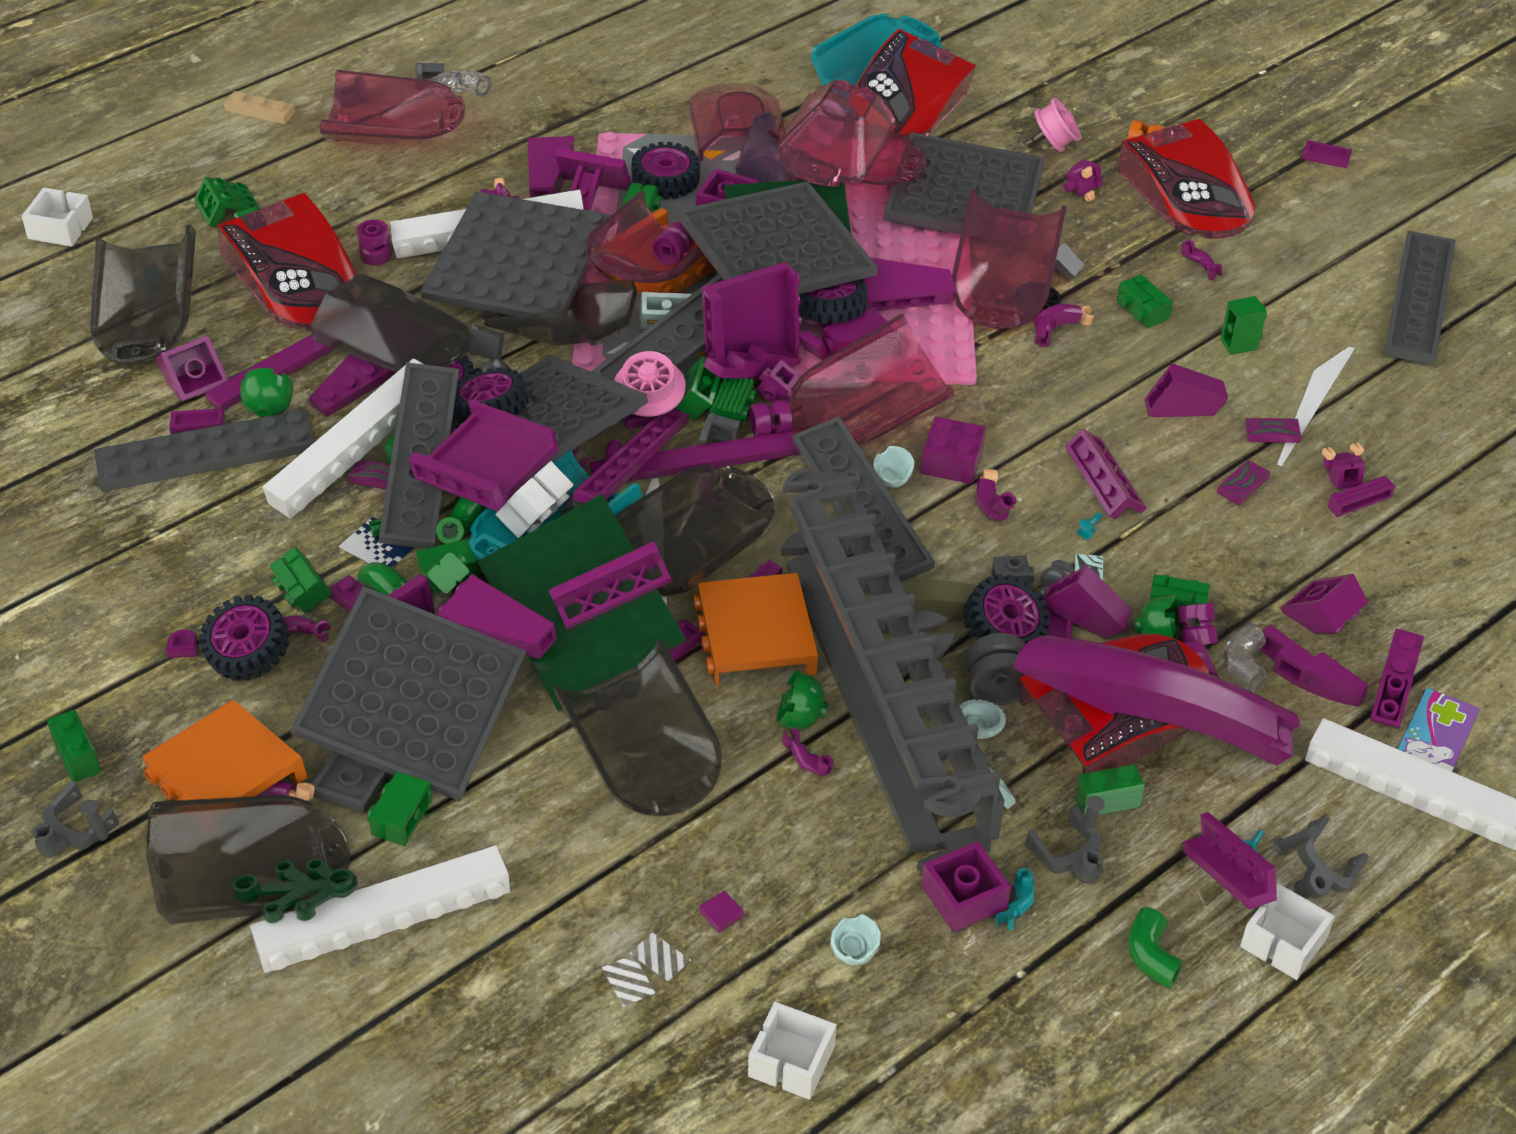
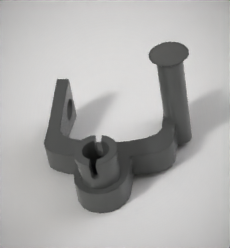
M72 780L58 797L43 810L42 818L45 823L39 824L33 831V836L36 839L35 846L41 856L53 857L68 845L84 850L97 840L104 841L108 839V832L119 825L114 810L109 807L100 816L98 802L87 800L81 804L80 812L86 815L91 826L90 830L85 833H79L64 826L57 819V815L83 797L77 783Z
M1090 796L1087 799L1088 808L1085 816L1077 805L1071 810L1068 822L1088 840L1077 851L1055 857L1051 855L1034 829L1028 832L1025 846L1051 872L1063 873L1071 870L1081 882L1086 884H1092L1099 880L1102 872L1103 857L1098 851L1102 840L1094 828L1099 812L1104 808L1105 802L1098 796Z
M1326 816L1309 822L1307 829L1284 839L1281 837L1276 838L1274 842L1276 851L1281 855H1286L1290 849L1300 845L1298 855L1308 869L1303 879L1295 882L1294 891L1298 895L1304 893L1301 897L1305 899L1320 897L1327 894L1330 889L1336 892L1349 889L1369 858V855L1365 852L1350 858L1343 876L1329 868L1314 848L1315 841L1330 820Z

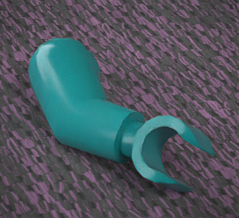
M1021 868L1016 872V878L1014 879L1015 900L1008 906L1007 911L996 914L995 926L998 927L1000 923L1007 922L1008 930L1012 931L1015 918H1019L1033 905L1034 879L1032 871H1028L1027 868Z

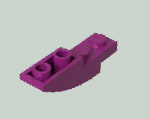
M1272 625L1263 630L1258 649L1275 661L1273 668L1275 673L1294 685L1328 700L1357 707L1363 703L1368 684L1362 681L1361 678L1351 673L1324 652L1314 657L1306 649L1299 646Z
M1398 628L1395 629L1370 721L1396 729L1400 728L1424 636Z

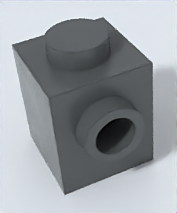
M1026 555L993 557L991 576L995 577L997 574H1003L1005 578L1008 574L1014 575V581L1018 577L1024 579L1023 585L1025 587L1028 583L1034 582L1033 566L1028 565Z

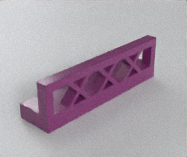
M1082 428L1065 445L1066 450L1109 517L1117 519L1128 507L1140 513L1147 508L1100 437Z
M651 542L550 589L549 592L568 630L672 582V579L655 542ZM658 565L663 576L653 581L645 579L644 576L647 570ZM627 579L636 582L633 590L627 593L618 591L621 582ZM601 591L609 594L605 603L601 605L591 603L595 594ZM573 604L583 606L579 615L568 619L564 608Z
M1209 812L1201 814L1202 836L1184 841V853L1249 910L1277 901L1276 868Z

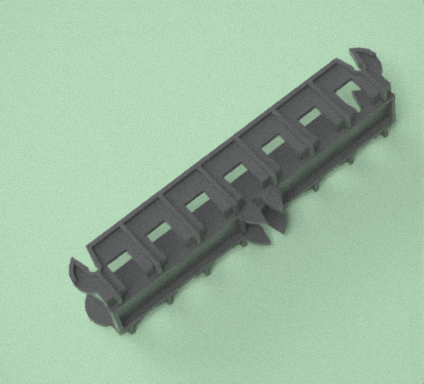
M805 467L794 471L786 479L783 485V493L803 492L789 498V507L800 532L794 533L786 539L781 548V556L801 555L787 561L788 573H798L810 624L909 852L946 850L939 851L918 861L917 869L923 872L924 863L979 841L986 853L990 852L992 840L999 839L1005 802L999 789L1001 774L999 770L991 772L977 743L978 726L977 724H968L955 697L957 683L955 679L948 680L951 668L942 669L938 660L944 658V652L951 647L956 633L929 634L925 636L924 632L948 623V618L927 610L914 611L915 595L914 593L906 595L895 572L896 556L894 553H886L876 532V514L867 513L858 495L857 475L849 477L848 473L829 476L824 472L806 471ZM842 499L841 516L829 518L822 502ZM871 590L873 597L866 598L864 594L870 593ZM890 631L893 639L885 640L883 634ZM909 672L913 682L905 684L902 675ZM928 713L934 727L926 729L921 717L927 716ZM949 758L955 774L947 775L941 761ZM973 811L976 816L975 826L940 833L932 813L945 817H960Z

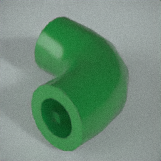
M460 497L450 514L438 523L436 528L438 539L444 544L463 540L471 531L470 529L474 521L486 507Z
M371 562L363 565L357 575L358 581L361 584L385 595H389L407 583L405 578L395 569L380 562Z
M1142 907L1134 918L1127 937L1130 957L1140 972L1154 982L1171 989L1180 974L1183 960L1168 953L1160 945V938L1168 926L1165 916L1156 909Z

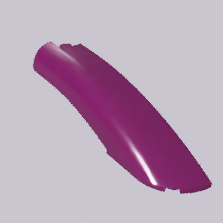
M1051 635L1032 639L1021 648L1016 657L1015 670L1111 715L1117 712L1184 727L1232 744L1276 766L1293 756L1292 731L1300 726L1299 718L1294 712L1238 685L1201 670L1126 648Z

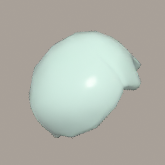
M889 446L886 451L876 455L872 467L885 487L895 488L901 487L908 482L912 475L915 461L912 454L906 449Z
M860 914L855 918H843L832 931L830 946L835 957L842 962L853 966L862 965L869 962L878 952L881 932L877 923L866 915Z

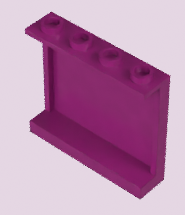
M783 262L702 287L706 359L707 357L726 359L729 350L747 353L751 344L785 348L799 357V347L801 346L799 326H801V319L798 314V306H800L801 301L798 294V285L800 284L798 272L793 270L787 262Z
M470 399L468 403L472 415L428 457L415 452L408 459L415 479L499 511L516 491L527 483L559 451L554 430L547 426L536 424L528 419L517 417L506 411H501Z

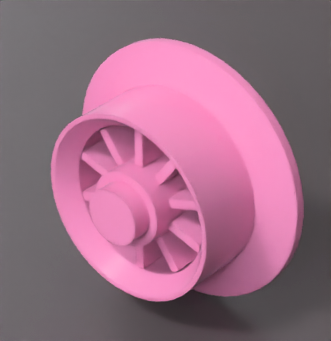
M654 351L639 352L631 356L614 379L618 383L646 393L648 403L633 413L638 416H658L673 410L682 401L686 390V383L682 372L667 356Z

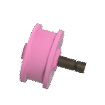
M1054 97L1051 99V104L1043 109L1037 108L1034 111L1041 131L1025 142L1029 148H1032L1036 143L1038 144L1047 138L1056 150L1063 152L1067 144L1074 140L1078 142L1082 137L1071 112L1067 110L1058 98Z

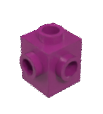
M780 360L773 369L767 367L758 379L762 382L756 390L770 402L781 399L788 400L795 391L793 386L800 378V375L783 360Z

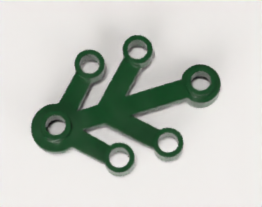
M320 858L311 859L306 863L308 876L295 868L292 861L283 860L278 862L274 867L277 879L280 881L290 880L291 882L259 884L256 876L246 874L236 878L232 883L236 899L244 904L256 901L258 896L286 894L275 902H269L263 907L264 918L268 923H275L283 919V910L296 903L294 908L297 919L300 921L310 920L316 915V907L332 897H347L358 887L357 877L352 874L351 870L341 868L333 871ZM312 892H318L308 900H301Z

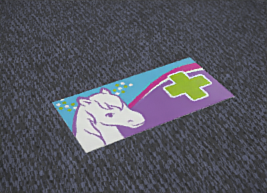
M1426 688L1398 750L1452 772L1480 708Z

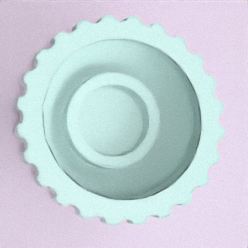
M973 699L959 705L968 724H977V739L993 737L999 731H1002L1005 726V713H1003V710L998 705H994L992 702Z

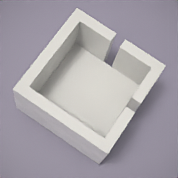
M43 188L22 214L27 238L72 247L82 234L81 231H84L93 219L88 195L67 192L66 199L70 211L68 212L63 191Z
M550 461L534 478L532 477L517 490L495 515L519 538L526 531L530 533L536 530L544 520L552 516L570 497L567 492L574 484Z
M1278 883L1276 885L1277 901L1265 904L1263 907L1260 906L1246 925L1240 947L1265 962L1268 958L1272 959L1271 965L1297 980L1327 940L1335 916Z
M774 1002L763 1024V1031L759 1032L748 1055V1077L775 1087L778 1082H781L782 1090L811 1100L834 1050L837 1024Z

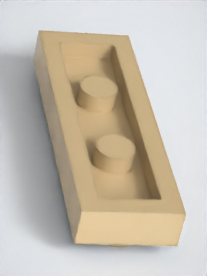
M234 91L224 102L225 111L280 124H286L295 113L293 104Z

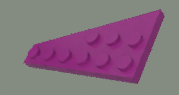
M395 304L309 397L310 405L326 417L332 415L389 380L399 371L400 366H403V361L405 359L409 360L410 355L414 354L417 356V352L420 350L427 353L428 348H433V351H437L438 347L445 346L444 337Z

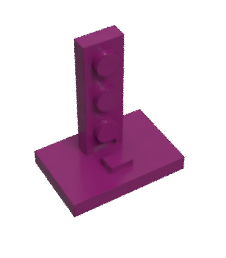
M557 148L555 158L563 179L573 181L570 191H581L584 210L591 211L598 186L628 191L632 181L625 160Z
M422 574L387 595L435 614L429 582ZM348 575L329 587L331 591L329 598L351 612L364 585Z

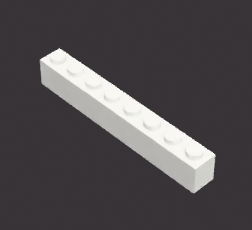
M580 190L524 199L584 210ZM466 209L391 221L392 243L397 259L443 251Z
M414 358L409 362V363L422 364L421 362L417 361V360L414 359ZM406 365L262 487L270 506L291 519L396 429Z
M1323 718L1310 742L1305 761L1427 812L1432 816L1455 824L1460 828L1483 836L1493 842L1516 850L1515 798Z
M495 845L356 890L347 897L331 898L315 908L316 915L310 920H298L294 910L285 913L283 919L278 922L268 923L263 920L251 924L250 928L263 971L267 973L273 970L284 969L288 965L304 960L314 959L319 955L337 949H345L352 944L367 939H375L382 934L397 929L408 928L413 924L428 919L438 918L443 914L458 909L469 908L473 904L488 899L499 898L503 894L510 893L509 875Z

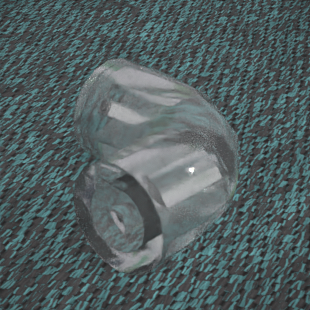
M455 69L432 77L428 85L431 93L438 99L459 91L470 92L478 97H483L490 91L491 79L473 70Z
M1253 623L1245 624L1227 640L1223 654L1224 663L1229 675L1241 687L1250 692L1257 690L1267 677V670L1252 657L1255 652L1266 644L1264 633Z

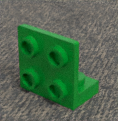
M204 177L194 199L206 222L212 227H218L217 225H219L221 219L226 214V208L242 211L257 207L261 213L260 207L245 184L227 182L219 177Z

